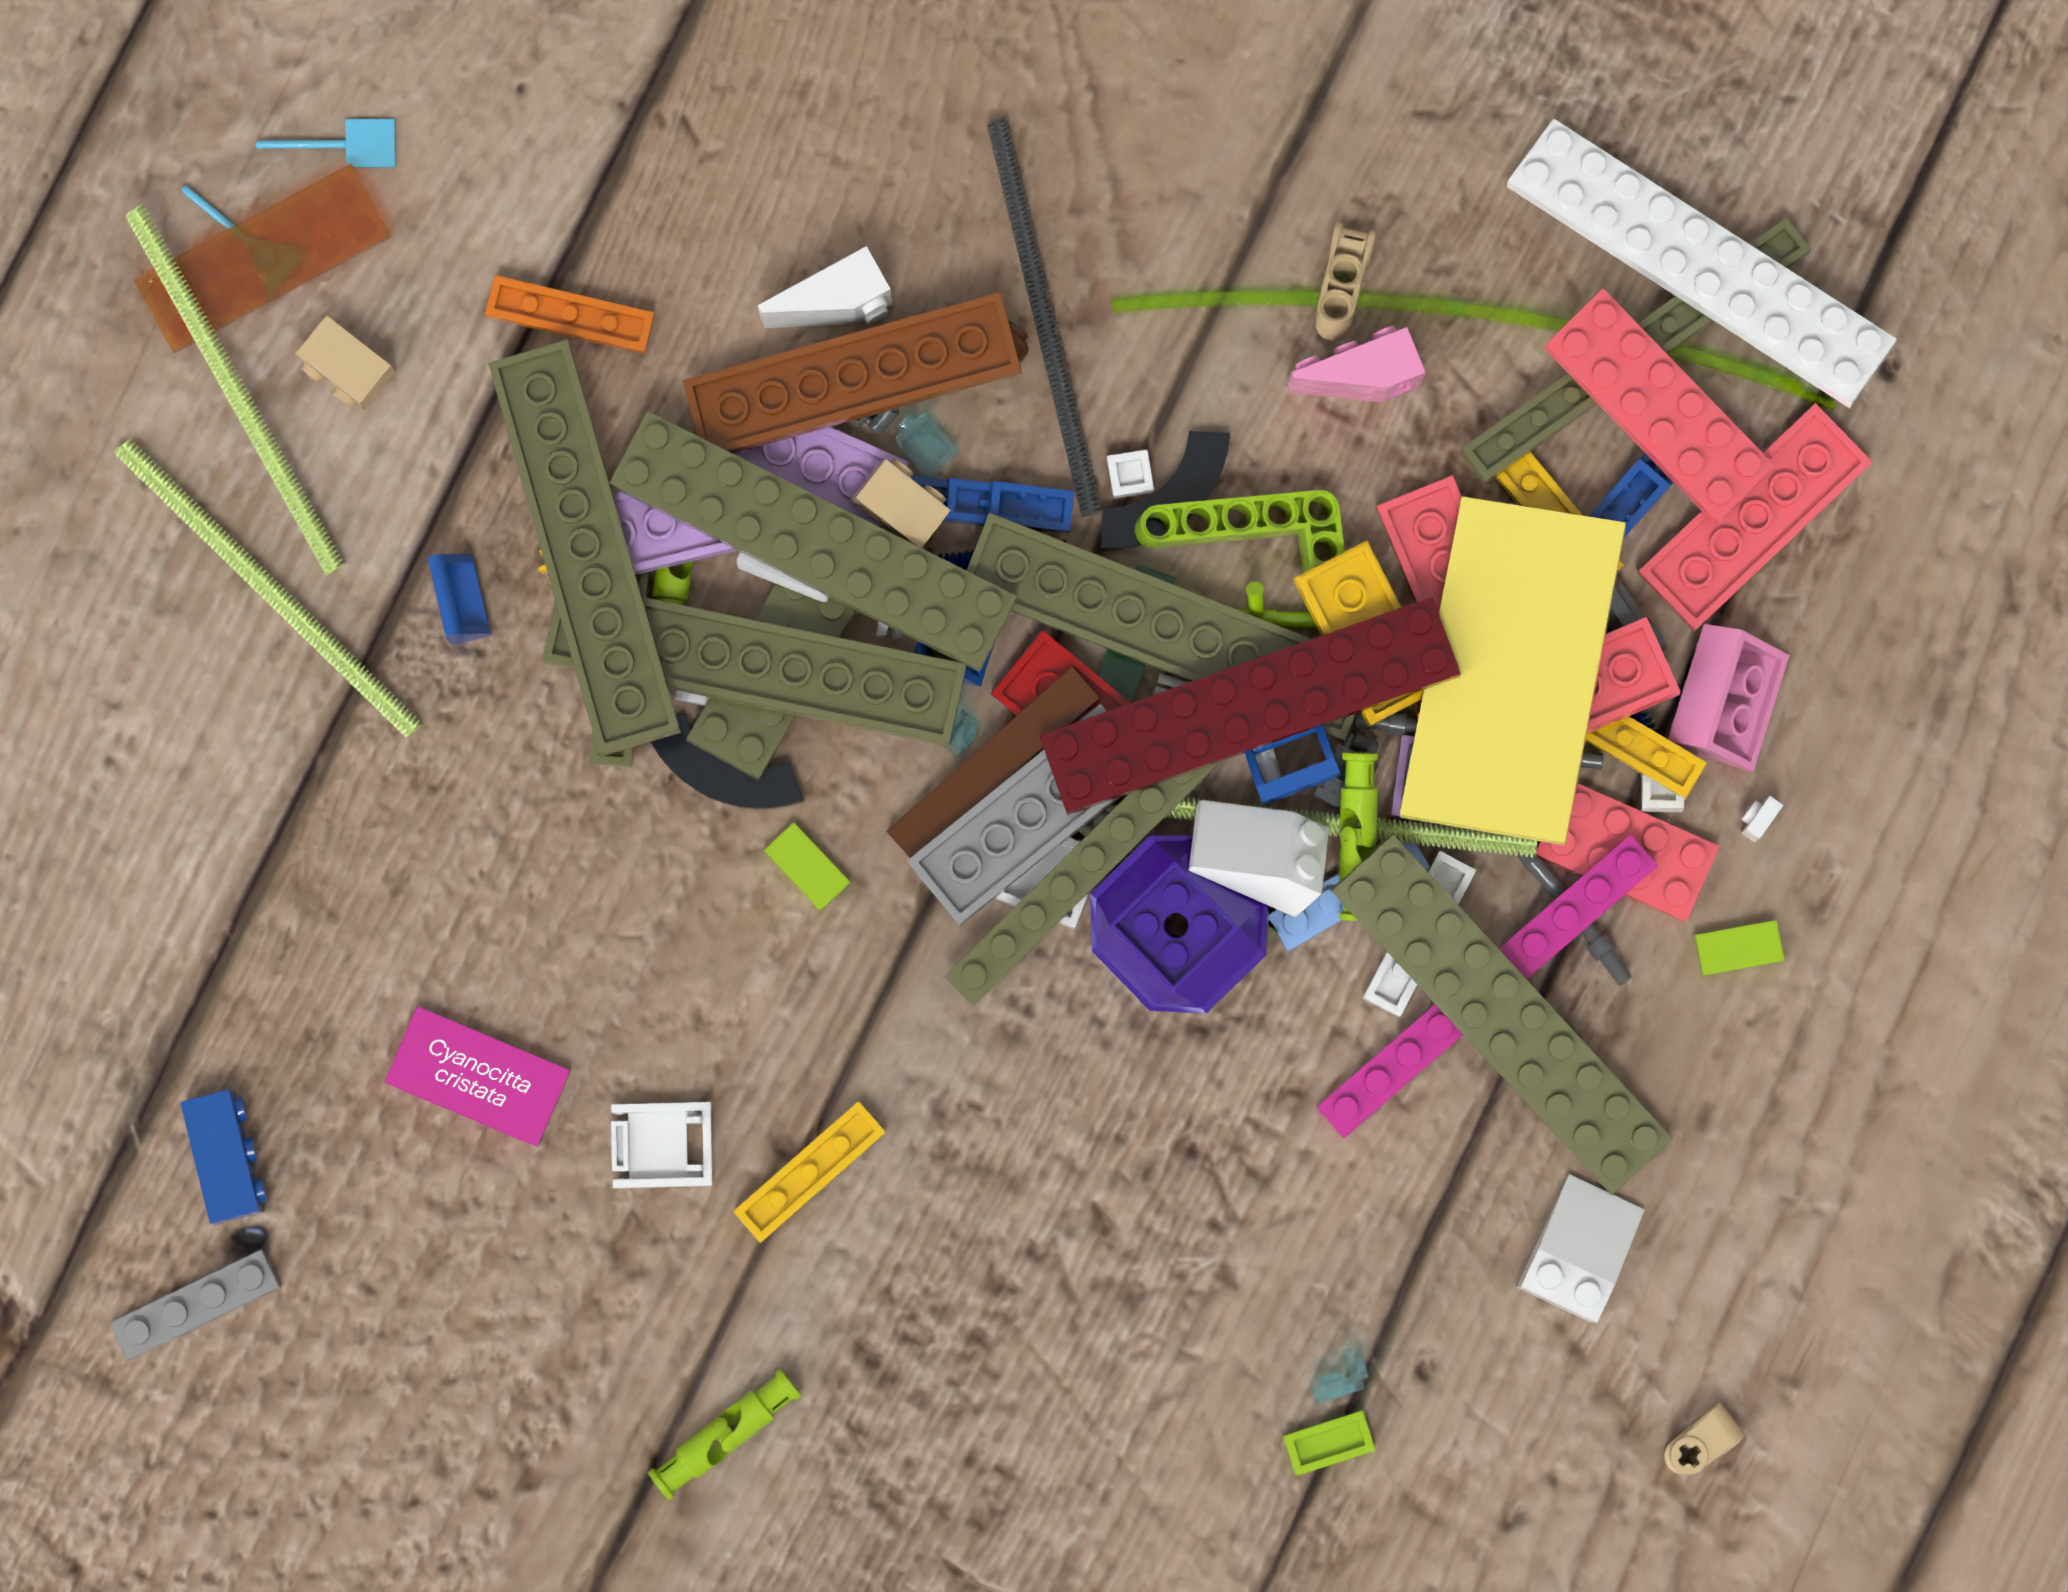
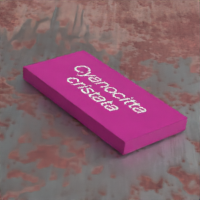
M417 1006L384 1083L539 1147L571 1070Z

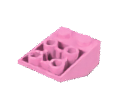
M1390 326L1372 334V341L1358 346L1357 341H1351L1333 350L1335 355L1320 361L1318 356H1313L1300 361L1295 365L1297 370L1291 372L1287 388L1289 393L1383 402L1419 388L1426 372L1408 328L1397 331L1395 326Z

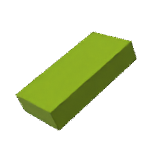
M792 823L764 849V852L820 912L851 884L795 823Z
M1777 920L1693 936L1701 977L1785 961Z
M1363 1410L1283 1435L1295 1476L1376 1451Z

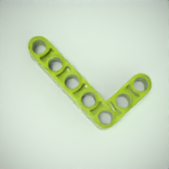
M1325 490L1155 505L1143 512L1138 518L1134 530L1136 539L1147 548L1298 535L1302 573L1325 562L1317 559L1314 555L1313 547L1315 543L1327 545L1331 550V559L1345 552L1340 507L1335 496ZM1312 502L1321 504L1327 513L1326 520L1317 521L1313 519L1309 514V504ZM1271 506L1281 508L1286 514V523L1283 525L1273 523L1269 519L1268 508ZM1238 510L1242 512L1246 519L1245 528L1233 527L1227 518L1228 511ZM1189 514L1200 515L1206 524L1205 531L1195 532L1191 530L1187 524V516ZM1151 517L1160 519L1164 523L1165 534L1162 536L1150 534L1146 527V520Z

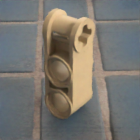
M1336 222L1329 251V261L1318 301L1315 323L1318 334L1329 341L1344 339L1352 329L1367 266L1369 267L1372 257L1376 230H1370L1366 233L1344 228L1343 223ZM1342 276L1350 278L1352 281L1342 283L1335 278ZM1337 312L1342 314L1343 317L1339 319L1331 318L1327 313Z

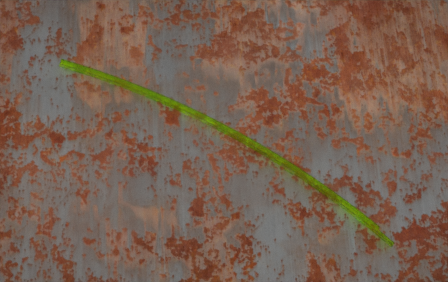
M1239 291L1186 293L1111 299L1112 314L1216 306H1318L1321 292ZM1360 294L1357 308L1472 318L1558 332L1569 321V319L1505 308L1389 295ZM1679 346L1668 354L1673 359L1742 378L1811 403H1816L1830 410H1834L1837 404L1801 390L1802 383L1685 346Z

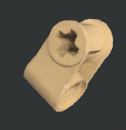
M1719 1401L1700 1414L1688 1428L1669 1442L1664 1451V1461L1673 1473L1680 1475L1696 1474L1716 1458L1724 1455L1736 1446L1746 1434ZM1680 1447L1683 1449H1693L1694 1452L1690 1455L1692 1464L1679 1463L1678 1459L1682 1456L1679 1450Z

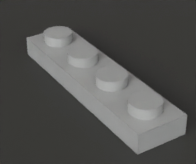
M261 1249L111 1322L110 1325L127 1361H131L281 1288L264 1250Z

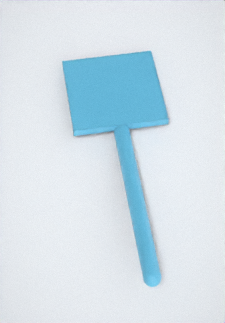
M345 119L346 140H259L255 143V146L258 149L346 148V168H395V119Z

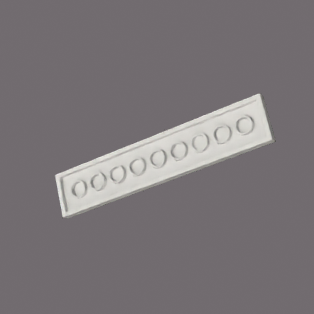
M1554 118L1507 182V187L1848 408L1853 405L1897 341L1892 335Z

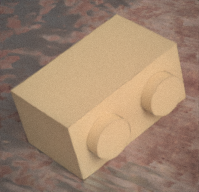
M327 315L295 353L300 361L303 362L299 369L318 384L322 379L335 387L331 394L350 409L354 404H357L365 411L395 374L394 369L389 363Z
M884 459L877 464L850 499V502L888 532L922 548L951 510L943 504L946 499L936 489L929 485L922 488L913 481L911 477L914 473L907 466L896 459L892 462Z

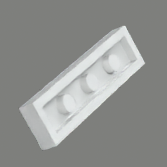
M1439 851L1428 873L1459 905L1476 869ZM1386 952L1362 999L1400 1017L1417 984Z

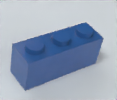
M228 1089L180 1102L209 1223L218 1225L264 1213L262 1203L268 1202V1194L263 1178L256 1179L252 1162L258 1161V1153L253 1137L246 1138L242 1122L248 1121V1113L243 1097L236 1098L235 1091Z

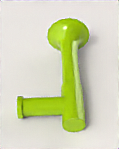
M1255 581L1246 586L1248 609L1237 610L1280 627L1317 628L1309 612L1264 609L1263 594L1265 591L1262 583Z

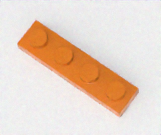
M494 275L485 311L487 318L646 355L655 319L654 312Z

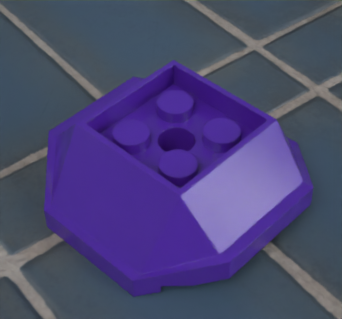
M1150 835L1090 893L1092 952L1149 1011L1208 1013L1267 956L1269 906L1189 871L1193 835ZM1173 913L1182 914L1188 921V931L1183 936H1176L1168 929V918Z

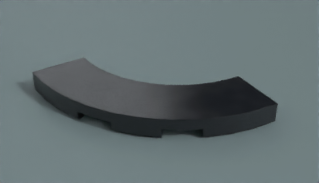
M1189 431L1188 443L1183 459L1176 472L1162 488L1139 502L1121 507L1103 508L1101 550H1122L1142 546L1136 539L1134 532L1135 524L1143 512L1151 506L1207 500L1224 468L1229 448L1230 433ZM1189 514V515L1187 516V521H1188L1194 514ZM1151 517L1146 520V527L1150 534L1154 536L1165 534V526L1160 519Z
M684 714L677 716L681 733L651 741L659 757L679 779L698 793L712 800L756 810L789 807L804 802L790 762L767 767L758 781L689 743L687 737L691 728Z

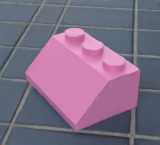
M1704 624L1696 644L1695 654L1687 679L1684 683L1677 712L1672 721L1668 740L1690 753L1754 772L1790 655L1744 630Z

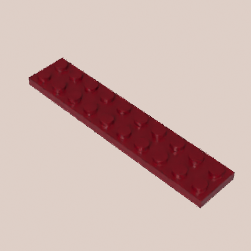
M1433 597L1044 733L1039 735L1065 811L1067 815L1453 680L1460 677L1461 673Z

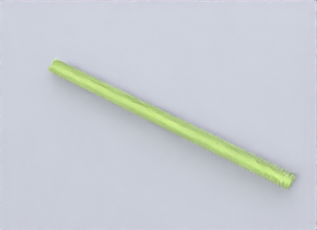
M142 205L137 206L125 218L130 223V227L135 232V236L140 241V245L145 250V254L150 259V263L155 268L158 277H160L183 322H185L201 354H203L216 381H218L231 407L237 414L236 416L242 423L241 425L247 432L246 434L252 441L251 443L257 450L256 452L262 459L261 461L267 468L266 470L270 472L271 479L275 481L276 488L280 490L281 497L285 499L286 506L290 508L291 515L295 517L296 524L300 526L299 529L305 535L304 538L310 544L309 547L315 553L314 556L320 562L319 565L325 571L324 574L326 576L332 574L345 565V563L340 564L343 559H338L340 554L335 555L338 551L337 549L332 550L335 545L330 546L333 541H327L330 536L325 537L328 532H322L325 527L320 528L322 522L317 523L320 518L315 519L317 514H312L315 509L310 510L312 505H307L310 500L305 501L307 496H302L305 491L300 492L302 487H297L300 482L295 483L297 478H292L295 473L290 474L292 469H287L290 465H285L287 460H282L285 456H280L282 451H277L280 447H275L277 442H272L275 438H270L272 433H267L270 429H265L267 424H262L265 420L259 419L262 415H257L260 411L254 410L257 408V406H252L255 402L249 401L252 399V397H247L250 393L244 392L247 390V388H242L245 384L239 383L242 381V379H237L240 375L234 374L237 372V370H232L235 366L229 365L232 363V361H227L230 357L224 356L227 354V352H222L225 348H219L222 343H217L220 340L219 338L214 339L217 334H212L215 331L214 329L209 330L212 325H207L209 320L204 321L207 316H202L204 311L199 312L202 307H197L199 302L194 303L197 298H192L194 293L189 294L192 289H186L189 284L184 285L187 280H181L184 275L179 276L182 271H176L179 266L174 267L177 263L171 262L174 257L169 258L172 254L166 253L169 248L164 249L167 245L161 244L164 239L159 240L162 236L156 235L159 230L154 231L157 227L151 226L154 221L149 222L152 218L146 217L149 212L144 213L147 209L141 208Z
M131 438L115 450L114 454L118 458L120 457V460L124 461L123 463L131 468V471H135V474L143 482H146L145 484L151 490L153 489V492L158 497L160 496V499L164 500L163 502L171 507V510L178 514L183 521H186L185 523L191 529L193 528V531L198 536L200 535V538L204 539L203 541L207 545L211 546L231 568L233 567V570L240 577L244 578L243 580L251 585L274 610H277L276 612L284 617V620L295 628L307 642H310L309 644L317 649L316 651L324 659L328 660L357 691L361 692L360 694L368 699L390 723L394 724L393 726L407 738L422 726V724L419 725V719L415 721L416 716L411 717L412 712L408 714L409 709L404 711L405 705L400 707L401 701L396 703L398 698L393 700L394 694L389 696L391 691L386 693L387 688L382 689L384 685L381 684L379 686L380 681L375 682L376 677L371 678L372 673L367 674L369 672L368 669L363 671L365 666L360 668L361 662L356 664L357 658L354 661L352 660L354 655L349 657L351 653H345L347 649L342 650L343 645L338 646L340 642L337 641L335 643V637L331 639L332 634L327 636L328 630L323 632L324 626L321 629L319 628L321 623L316 625L317 619L312 621L314 616L309 618L310 613L305 614L307 610L304 609L302 611L303 606L298 607L300 603L297 602L295 604V598L290 600L291 594L287 597L288 591L283 593L284 587L279 589L281 584L276 586L277 580L272 582L274 578L271 577L269 579L270 574L265 575L267 571L264 570L262 572L263 567L258 568L259 563L254 564L255 559L250 561L252 556L250 555L247 558L248 552L243 554L245 550L244 548L239 550L240 544L236 547L237 542L232 543L234 539L231 538L229 540L230 535L225 536L227 532L224 531L222 533L223 528L220 527L218 529V523L214 526L216 521L210 522L211 516L207 519L208 513L203 515L204 509L199 511L201 506L196 508L197 503L192 504L194 500L191 499L189 501L190 496L185 497L187 493L184 491L182 494V488L177 490L179 485L177 484L174 487L176 482L170 483L172 479L171 477L168 480L166 479L168 474L163 476L164 470L159 472L161 468L158 467L156 469L157 464L152 465L154 461L151 460L149 462L150 457L145 458L147 454L145 452L141 454L143 452L142 449L137 451L140 447L137 445L134 448L135 442L130 444Z
M1187 797L1186 801L1183 799L1167 816L1170 819L1173 816L1177 819L1179 816L1180 820L1183 817L1185 820H1188V818L1191 821L1195 820L1197 804L1200 802V798L1196 802L1194 798H1192L1191 802L1189 797ZM1303 809L1298 813L1329 827V836L1332 833L1335 836L1337 834L1340 836L1341 823L1339 813L1335 817L1334 813L1329 817L1328 812L1324 816L1323 812L1319 815L1318 811L1314 814L1312 810L1309 814L1308 810L1303 814ZM1380 818L1377 821L1376 841H1378L1379 837L1383 841L1384 838L1386 839L1392 833L1399 841L1401 840L1402 844L1405 840L1409 844L1411 840L1412 845L1416 841L1417 845L1421 842L1422 846L1425 843L1427 846H1430L1432 843V846L1435 847L1437 843L1439 848L1441 844L1443 848L1447 844L1448 849L1452 845L1453 849L1457 846L1460 850L1463 846V849L1466 850L1468 846L1469 851L1473 847L1474 851L1478 848L1479 852L1483 849L1485 853L1488 849L1492 853L1494 849L1495 854H1497L1498 850L1502 854L1504 850L1505 855L1509 851L1510 855L1515 852V856L1519 852L1521 856L1524 853L1526 857H1528L1529 853L1531 858H1533L1534 854L1536 856V840L1489 832L1484 833L1483 831L1479 832L1471 829L1464 830L1460 828L1458 830V827H1455L1453 830V826H1450L1448 829L1447 825L1443 828L1442 824L1438 827L1437 824L1432 826V823H1430L1427 827V823H1425L1422 827L1421 822L1417 826L1416 822H1413L1412 825L1411 821L1407 824L1405 820L1403 823L1399 820L1397 824L1395 819L1392 823L1391 819H1388L1386 822L1385 818L1382 819V822ZM1359 819L1356 822V827H1361Z

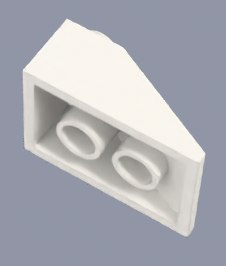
M866 246L757 306L761 322L765 328L857 325L864 320L867 324H871L889 313L887 308L892 306L891 289Z
M1201 800L1197 804L1188 870L1286 914L1297 917L1322 894L1329 827L1292 811Z
M1568 1174L1516 1288L1588 1322L1598 1323L1615 1286L1645 1209Z

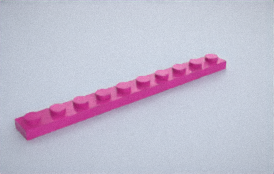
M1630 834L1505 942L1499 950L1528 979L1658 865ZM1434 1004L1317 1106V1109L1337 1132L1345 1138L1463 1036V1034Z

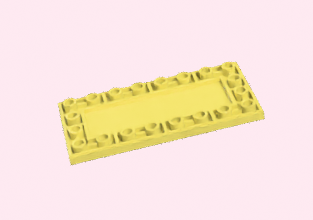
M1469 497L1461 498L1439 611L1440 619L1461 676L1424 689L1400 810L1401 818L1566 846L1626 522Z

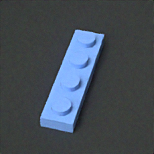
M1405 840L1403 843L1404 847L1426 870H1429L1430 866L1417 844L1414 843L1412 845L1411 840L1407 844ZM1339 874L1323 883L1322 894L1297 917H1293L1280 910H1276L1268 915L1270 925L1278 932L1277 936L1287 952L1342 921L1339 919V912L1342 911L1343 904L1330 891L1339 882Z

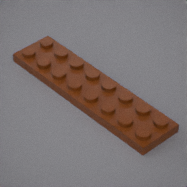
M1001 292L689 378L683 380L696 435L734 454L1022 374V369Z

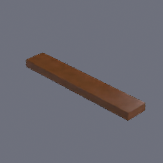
M1071 667L886 832L906 855L911 858L1043 749L1039 735L1072 724L1097 702L1100 697L1075 668Z

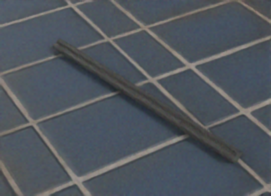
M1001 117L987 124V129L990 131L988 134L991 136L990 140L992 141L995 163L999 170L998 174L1001 175L999 176L1000 180H1002L1000 183L1003 185L1001 187L1004 190L1003 194L1005 195L1007 212L1010 214L1009 219H1011L1013 237L1018 257L1020 258L1019 261L1022 263L1020 266L1023 268L1021 270L1024 273L1026 291L1033 312L1032 315L1035 317L1033 320L1036 322L1034 324L1037 327L1040 349L1046 373L1049 376L1051 394L1057 411L1056 414L1065 445L1064 448L1067 450L1065 452L1068 455L1070 473L1081 517H1087L1103 511V509H1098L1102 505L1097 504L1100 499H1096L1099 494H1095L1098 489H1093L1097 484H1092L1096 480L1091 479L1094 477V474L1090 475L1093 469L1089 470L1092 464H1087L1091 460H1086L1089 455H1085L1088 450H1084L1087 445H1083L1086 440L1081 439L1085 435H1080L1083 430H1079L1082 425H1078L1081 420H1077L1080 415H1076V413H1079V410H1074L1078 406L1073 405L1076 403V400L1072 401L1075 395L1071 396L1074 390H1069L1073 388V385L1068 386L1072 381H1067L1070 376H1066L1069 371H1065L1068 366H1064L1067 361H1062L1066 357L1061 356V354H1064V351H1060V349H1063V346H1059V344H1062V341L1058 342L1061 336H1056L1060 332H1055L1058 329V326L1054 327L1057 321L1053 322L1056 316L1052 317L1055 312L1050 311L1054 307H1049V305H1052V302H1048V300H1051V297H1047V295H1050V292H1046V290H1049V287H1044L1048 285V282H1043L1047 278H1042L1045 275V272L1041 273L1044 267L1040 268L1043 262L1039 263L1038 261H1041L1042 258H1037L1041 253H1036V251H1039V248H1035V246H1038V243H1034V241H1037V238L1033 239L1036 233L1032 234L1031 232L1035 231V229H1030L1033 223L1029 224L1032 221V218L1028 219L1031 213L1027 214L1030 209H1026V207H1029V204H1024L1027 202V199H1023L1026 197V194L1022 195L1025 189L1021 190L1024 184L1020 185L1023 179H1018L1022 175H1017V173H1020V170H1016V168H1019V165H1015V163H1018V160H1014V158H1017V155H1013V153H1016V150H1011L1015 146H1010L1013 143V140L1009 141L1012 135L1008 136L1011 130L1007 131L1006 129H1010V126H1005V124H1009V121H1004L1007 117Z

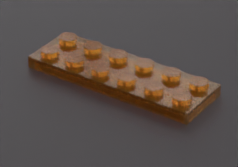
M350 163L175 257L171 262L177 263L174 267L179 266L176 271H182L179 276L184 275L181 280H187L184 285L189 284L186 289H192L189 294L194 293L192 298H197L194 303L199 302L197 307H202L199 312L204 311L202 316H207L204 321L209 320L207 325H212L209 330L214 329L215 331L212 332L214 333L391 238V235ZM153 269L134 279L172 352L175 354L196 343L185 322H183L180 313H178L175 304H173L170 295H168L165 286H163L160 277H158L156 270Z

